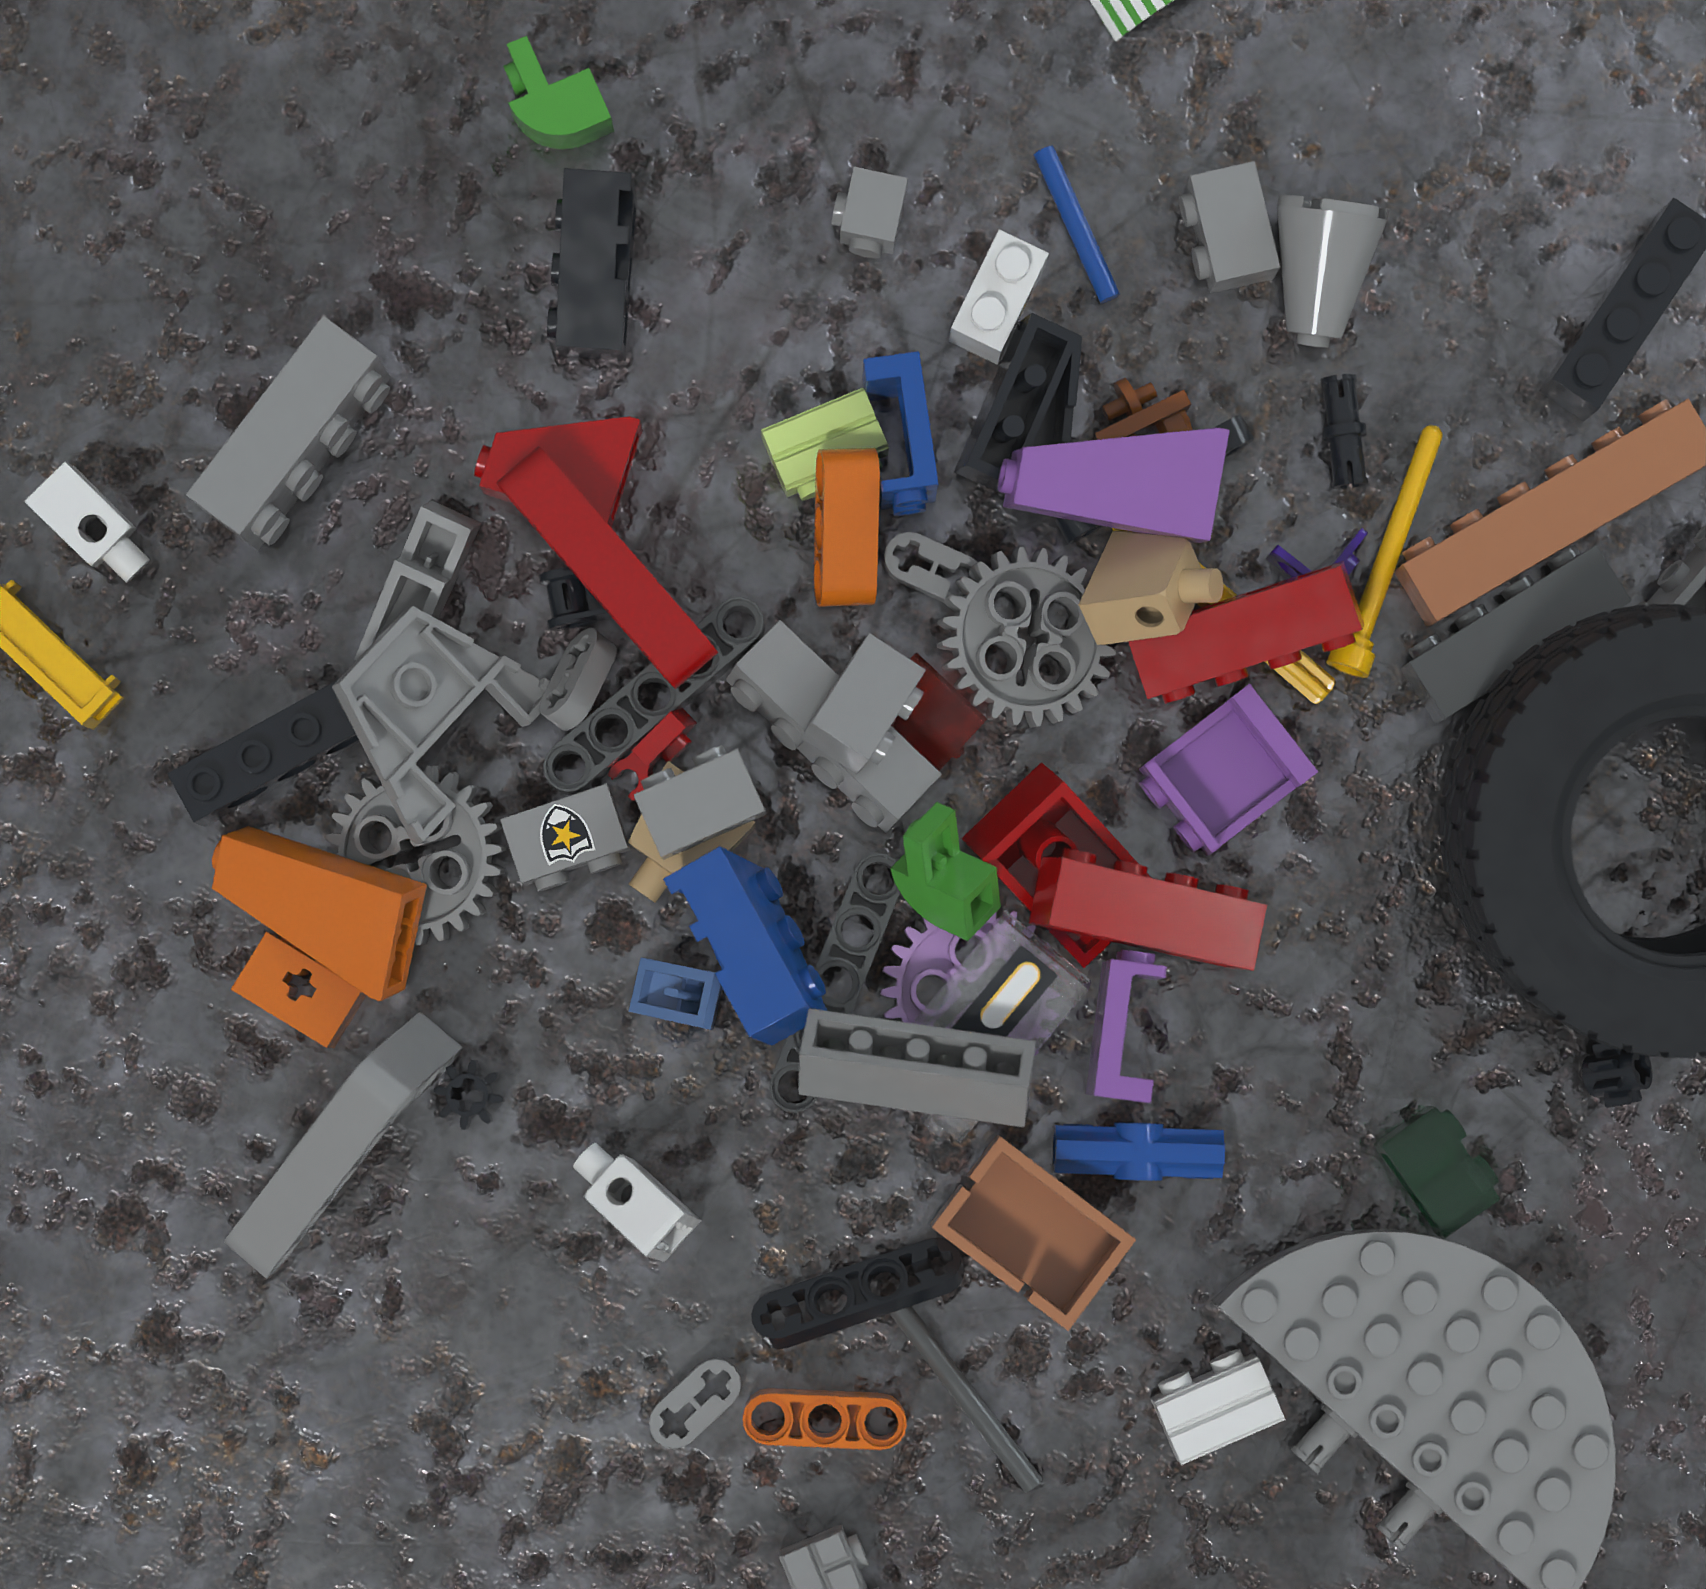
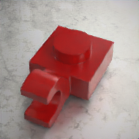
M683 708L670 711L632 749L633 752L629 756L619 760L611 767L608 776L613 780L621 776L626 769L633 770L637 774L639 782L628 797L631 800H635L634 794L644 790L641 781L653 775L655 763L660 762L662 758L666 763L668 761L670 763L673 762L692 743V740L686 734L697 722Z

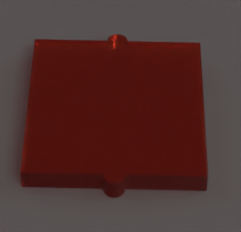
M915 653L910 660L926 670L916 685L924 694L907 720L897 715L891 726L940 772L952 757L957 759L964 754L963 745L987 721V718L971 705L918 653Z

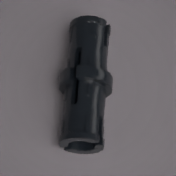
M1342 374V379H1340L1342 398L1339 397L1337 375L1321 379L1327 417V426L1322 431L1323 440L1329 441L1333 489H1347V485H1349L1347 465L1350 467L1352 488L1369 484L1366 477L1362 437L1367 434L1366 423L1360 422L1356 390L1357 378L1355 374Z

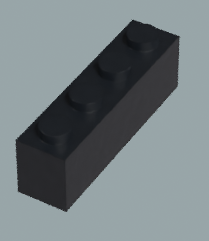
M1673 198L1656 215L1539 392L1583 421L1599 410L1706 250V218L1676 198Z

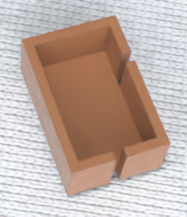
M996 1135L967 1173V1176L974 1180L975 1183L969 1190L959 1184L931 1221L930 1226L1017 1293H1019L1025 1283L1030 1287L1023 1296L1069 1331L1136 1239L1002 1137Z

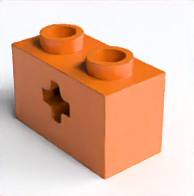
M271 932L264 934L231 988L232 991L326 1048H335L367 996L289 941ZM311 972L312 976L309 983L316 988L313 996L300 995L297 999L295 995L298 987L291 983V980L295 975L306 976Z

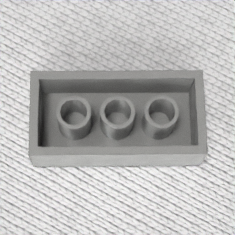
M323 316L186 493V496L255 550L259 551L264 543L268 545L275 543L288 526L289 518L285 515L298 498L304 502L318 488L323 479V475L319 471L331 455L338 458L351 445L357 433L353 429L357 421L365 411L370 414L375 412L386 399L390 391V387L386 384L391 376L379 357Z

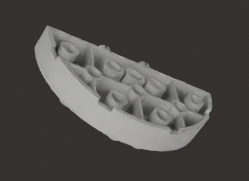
M1356 1229L1309 1238L1271 1257H1267L1234 1279L1211 1301L1214 1306L1324 1404L1321 1409L1325 1413L1298 1444L1290 1449L1319 1474L1321 1468L1349 1436H1352L1354 1439L1359 1436L1408 1480L1406 1486L1409 1490L1383 1520L1375 1525L1398 1548L1403 1551L1406 1548V1544L1435 1512L1439 1516L1443 1512L1527 1589H1580L1594 1564L1603 1542L1612 1509L1615 1486V1443L1612 1420L1597 1372L1578 1336L1561 1313L1535 1287L1516 1272L1491 1257L1466 1246L1423 1233L1397 1229Z

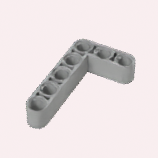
M421 1011L373 1050L353 1071L226 1237L224 1243L268 1279L301 1242L399 1114L443 1075L446 1067L455 1061L463 1047Z

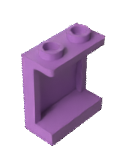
M1249 683L1227 702L1145 763L1139 769L1145 779L1139 782V784L1157 808L1160 809L1166 804L1179 820V823L1173 826V828L1188 849L1193 853L1201 849L1207 857L1290 792L1309 780L1318 771Z
M1121 950V952H1117L1116 960L1110 959L1102 962L1086 1094L1151 1103L1154 1080L1120 1076L1132 977L1151 980L1166 978L1167 966L1154 965L1155 954Z

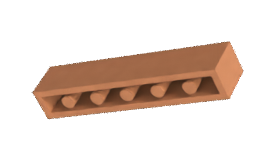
M1689 398L1674 407L1665 399L1638 416L1643 425L1625 435L1620 426L1591 443L1595 453L1577 462L1573 454L1563 458L1544 470L1548 477L1547 481L1533 489H1530L1526 481L1497 497L1496 499L1501 507L1485 517L1482 516L1479 509H1476L1449 525L1454 535L1438 544H1435L1432 537L1429 536L1402 552L1407 562L1397 568L1394 573L1426 627L1429 628L1706 467V427Z

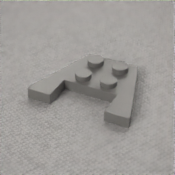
M411 606L405 609L335 682L332 688L409 838L415 844H418L427 839L456 805L416 765V762L484 688L521 727L531 724L540 714V702L550 680L535 677L520 668L521 664L504 655L499 657L473 643V638Z

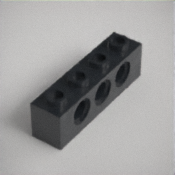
M335 682L167 773L193 823L206 827L359 743L360 740L332 688Z

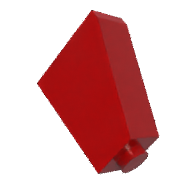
M628 416L499 432L495 434L492 447L483 445L481 448L474 476L481 478L479 486L484 495L512 503L496 482L539 446L612 528L643 431L640 419Z

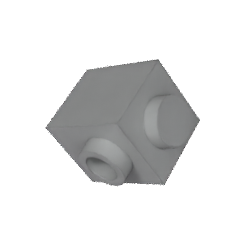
M859 167L853 168L848 194L842 192L837 194L831 223L832 225L841 226L840 243L849 245L848 250L851 253L867 258H880L882 252L894 253L907 192L908 178Z

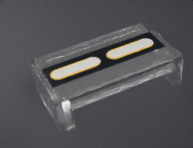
M1004 909L990 926L985 936L912 1023L1036 1041V1053L1088 992L1091 980ZM924 1113L920 1117L924 1125L934 1134L943 1139H947L950 1135L959 1143L962 1142L978 1122L977 1120Z

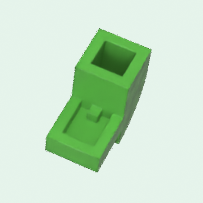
M527 35L506 44L512 62L503 65L506 75L516 96L523 93L527 94L508 102L516 124L526 136L536 143L549 148L572 149L615 132L611 115L590 68L548 85Z
M936 802L920 819L913 821L903 835L905 854L891 867V873L900 893L919 915L940 929L969 941L1001 907L997 867L960 851L956 812L954 809Z

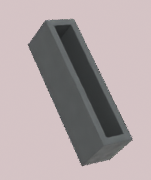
M1576 545L1572 546L1547 562L1552 573L1538 582L1534 583L1529 574L1501 591L1506 600L1503 604L1488 612L1482 603L1454 621L1460 631L1444 641H1441L1437 633H1434L1408 650L1413 660L1400 669L1435 724L1486 694L1488 688L1504 670L1512 671L1515 667L1513 662L1532 646L1539 645L1541 647L1544 644V638L1568 625L1576 626V622L1602 612H1608L1609 614L1612 610L1622 608L1632 602V599L1597 545L1582 554Z

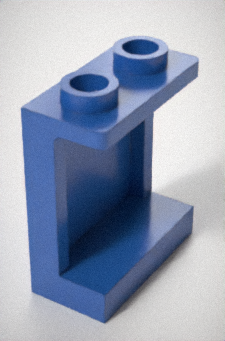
M917 351L863 359L862 383L869 401L898 397L909 477L881 481L879 495L881 509L893 508V513L896 516L926 511V503L935 502L939 484L920 353Z

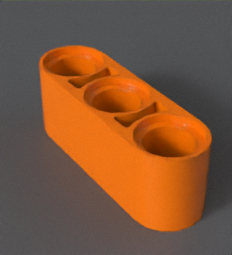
M876 448L819 449L817 452L814 593L817 606L874 605L876 601L880 467Z
M782 1388L760 1389L752 1394L746 1402L742 1417L744 1429L751 1439L760 1444L776 1446L870 1450L890 1449L901 1441L907 1427L905 1411L901 1403L892 1395L875 1392ZM762 1402L776 1403L784 1412V1422L775 1430L766 1431L756 1426L752 1417V1412L757 1405ZM818 1405H832L840 1413V1424L832 1432L821 1433L811 1427L808 1420L809 1413ZM883 1406L895 1413L897 1423L892 1432L879 1436L867 1429L865 1418L870 1410Z

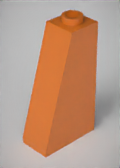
M250 826L222 835L212 856V867L215 869L212 884L213 890L368 997L382 1001L405 990L427 884Z

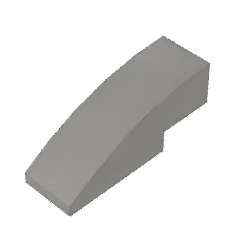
M433 500L420 507L402 554L394 560L354 660H357L405 609L411 606L439 619L481 526L480 522Z

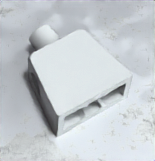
M64 462L24 501L92 567H98L105 561L127 583L150 561L128 538L136 530L135 526L75 466ZM95 518H98L107 527L105 536L97 542L86 533L89 522Z
M593 1143L578 1157L573 1165V1168L592 1185L585 1193V1199L647 1257L665 1262L702 1221L645 1168L628 1156L621 1154L614 1160L597 1143ZM631 1185L633 1188L632 1196L624 1204L621 1201L622 1191L625 1187Z

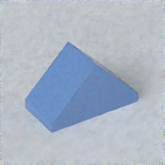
M641 957L628 1012L713 1030L722 986L715 972Z

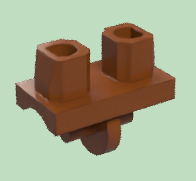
M1122 378L1114 382L1118 398L1101 406L1108 421L1124 413L1127 418L1096 432L1094 437L1095 440L1141 436L1155 430L1156 434L1191 431L1193 429L1187 415L1191 402L1185 390H1182L1143 409L1142 404L1158 397L1153 384L1150 382L1134 390L1126 378Z

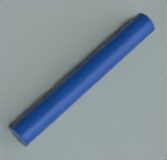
M1051 145L1040 149L1034 153L1036 162L1099 302H1108L1118 297L1120 292L1054 146Z

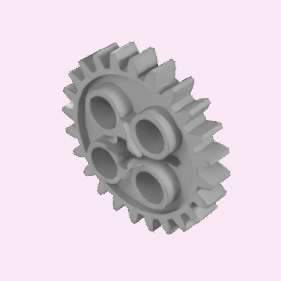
M1018 547L1013 550L1011 564L1004 553L999 551L991 555L992 570L982 561L971 566L976 582L965 576L956 580L955 583L964 596L951 595L945 598V605L953 610L955 614L954 616L939 619L937 623L940 627L951 631V637L937 643V648L949 650L953 653L954 658L941 666L943 671L958 670L961 675L952 686L953 691L967 687L973 691L967 703L969 708L976 707L984 701L987 702V720L996 719L1005 710L1008 727L1017 726L1022 719L1023 713H1025L1029 727L1035 728L1042 724L1043 711L1052 724L1063 721L1062 705L1072 714L1080 712L1083 708L1077 694L1089 699L1096 697L1099 692L1090 681L1091 678L1104 679L1110 675V672L1099 664L1100 659L1116 655L1115 649L1107 645L1096 644L1078 605L1085 592V588L1081 583L1087 569L1083 567L1071 574L1066 573L1068 556L1066 555L1058 557L1051 565H1048L1046 548L1035 551L1031 562H1029L1024 547ZM1034 589L1038 593V599L1030 614V591ZM997 592H1005L1013 598L1015 613L1012 619L1002 618L996 612L994 598ZM1051 602L1061 604L1068 613V623L1064 630L1055 628L1048 619L1047 610ZM1028 627V635L1036 638V645L1026 648V640L1018 638L1017 634L1019 630ZM989 646L1000 648L1007 658V665L1002 674L994 673L987 667L985 653ZM1043 656L1053 658L1059 666L1060 675L1055 684L1047 683L1041 678L1039 662ZM1023 662L1024 684L1018 686L1016 675Z
M427 765L423 773L456 807L444 819L440 831L436 834H430L424 842L415 844L409 838L383 785L380 786L372 778L361 780L362 788L366 795L364 798L355 793H346L344 796L347 804L352 809L351 813L334 812L332 814V818L343 826L342 832L325 835V840L339 846L336 855L367 865L410 852L413 846L430 845L454 835L460 836L461 843L458 846L423 856L418 859V863L399 864L385 870L427 884L415 939L416 945L427 944L429 928H431L438 941L449 939L448 922L460 932L467 930L469 923L465 912L467 911L475 916H482L486 913L484 906L478 898L480 895L485 897L497 896L499 892L487 880L489 876L505 874L506 870L492 863V855L507 851V846L491 843L490 836L502 828L501 823L486 824L483 819L493 807L491 802L477 805L471 802L478 789L476 785H469L461 791L456 790L459 781V774L456 772H449L441 782H438V767L435 765ZM377 822H383L391 831V844L384 852L376 850L370 842L369 834L371 828ZM447 856L454 858L461 866V879L454 887L447 886L439 877L440 863Z

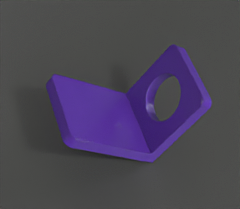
M1363 528L1356 532L1331 565L1344 561L1349 575L1360 561L1352 553L1368 532ZM1276 545L1266 557L1271 564L1289 578L1311 571L1279 545Z

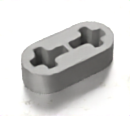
M904 532L893 537L886 546L884 564L890 577L898 583L943 603L945 598L951 595L960 597L964 595L961 591L959 595L952 594L949 591L950 581L935 574L938 568L950 573H956L960 566L965 567L969 570L968 578L976 582L971 566L978 563L976 560L926 536L914 532ZM909 544L916 545L919 548L917 557L932 564V567L928 571L919 566L912 565L908 572H903L899 569L900 559L894 556L893 553L896 549L905 551Z
M588 628L580 632L569 643L540 702V713L564 731L573 729L580 724L591 710L617 654L616 646L594 628Z
M721 1357L707 1358L670 1390L651 1412L649 1427L655 1441L663 1447L671 1449L683 1448L729 1408L739 1396L742 1384L741 1375L736 1365L728 1359ZM708 1369L714 1374L725 1370L730 1375L726 1382V1387L730 1391L729 1394L722 1397L719 1393L715 1392L701 1403L696 1398V1395L705 1387L707 1382L703 1373ZM690 1402L695 1410L687 1417L684 1423L688 1432L683 1436L677 1431H673L669 1435L665 1434L661 1429L665 1422V1418L661 1414L662 1411L668 1408L671 1412L676 1413Z

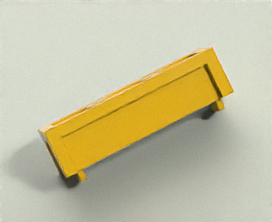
M10 580L6 585L0 584V648L81 725L94 730L124 699L114 690L121 681L113 675L104 680L15 595L21 589V585L14 580Z

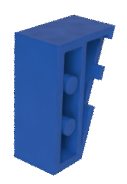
M719 846L663 878L671 894L680 892L685 895L698 921L689 926L697 942L706 937L709 939L721 967V970L715 973L749 1037L773 1046L805 1028L809 1009L827 1011L821 997L826 994L825 985L816 969L810 964L807 965L800 950V947L804 945L803 935L796 922L790 916L785 915L779 902V898L783 897L782 887L777 877L769 868H762Z

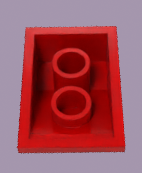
M1042 762L961 838L980 860L997 867L998 879L1030 912L1042 857L1062 858L1064 849H1072L1097 855L1095 865L1113 869L1115 861L1139 864L1070 787ZM1045 927L1083 968L1111 943L1110 941Z

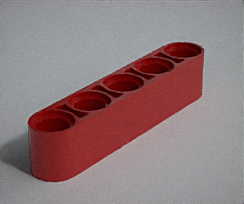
M538 446L496 482L514 506L674 689L682 685L718 653L702 631L542 448Z

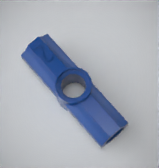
M1114 1122V1127L1093 1126L1090 1124L1054 1125L1053 1173L1112 1175V1179L1161 1181L1163 1176L1193 1179L1223 1178L1225 1165L1224 1130L1164 1128V1124Z

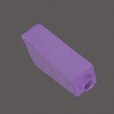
M1210 428L1023 447L1012 452L1011 460L1004 459L999 473L998 492L1005 493L1003 507L1137 533L1181 537L1195 544L1207 542L1211 539L1229 430Z

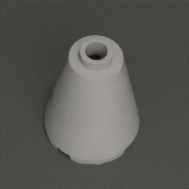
M1278 195L1277 214L1286 331L1297 333L1296 344L1329 348L1330 338H1342L1387 223L1389 209L1341 200L1321 198V200L1312 199L1311 201H1305L1304 196Z

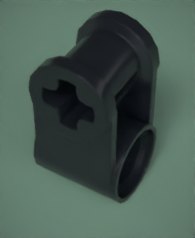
M568 567L539 574L540 584L545 585L547 589L552 616L547 621L548 630L575 629L594 624L598 621L613 619ZM565 588H568L571 609L569 610L567 605Z

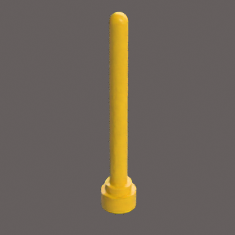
M1428 425L1421 431L1361 597L1359 609L1364 621L1363 629L1353 633L1356 642L1330 651L1326 661L1330 667L1348 675L1368 678L1376 656L1372 653L1374 643L1370 641L1442 441V431L1435 425Z

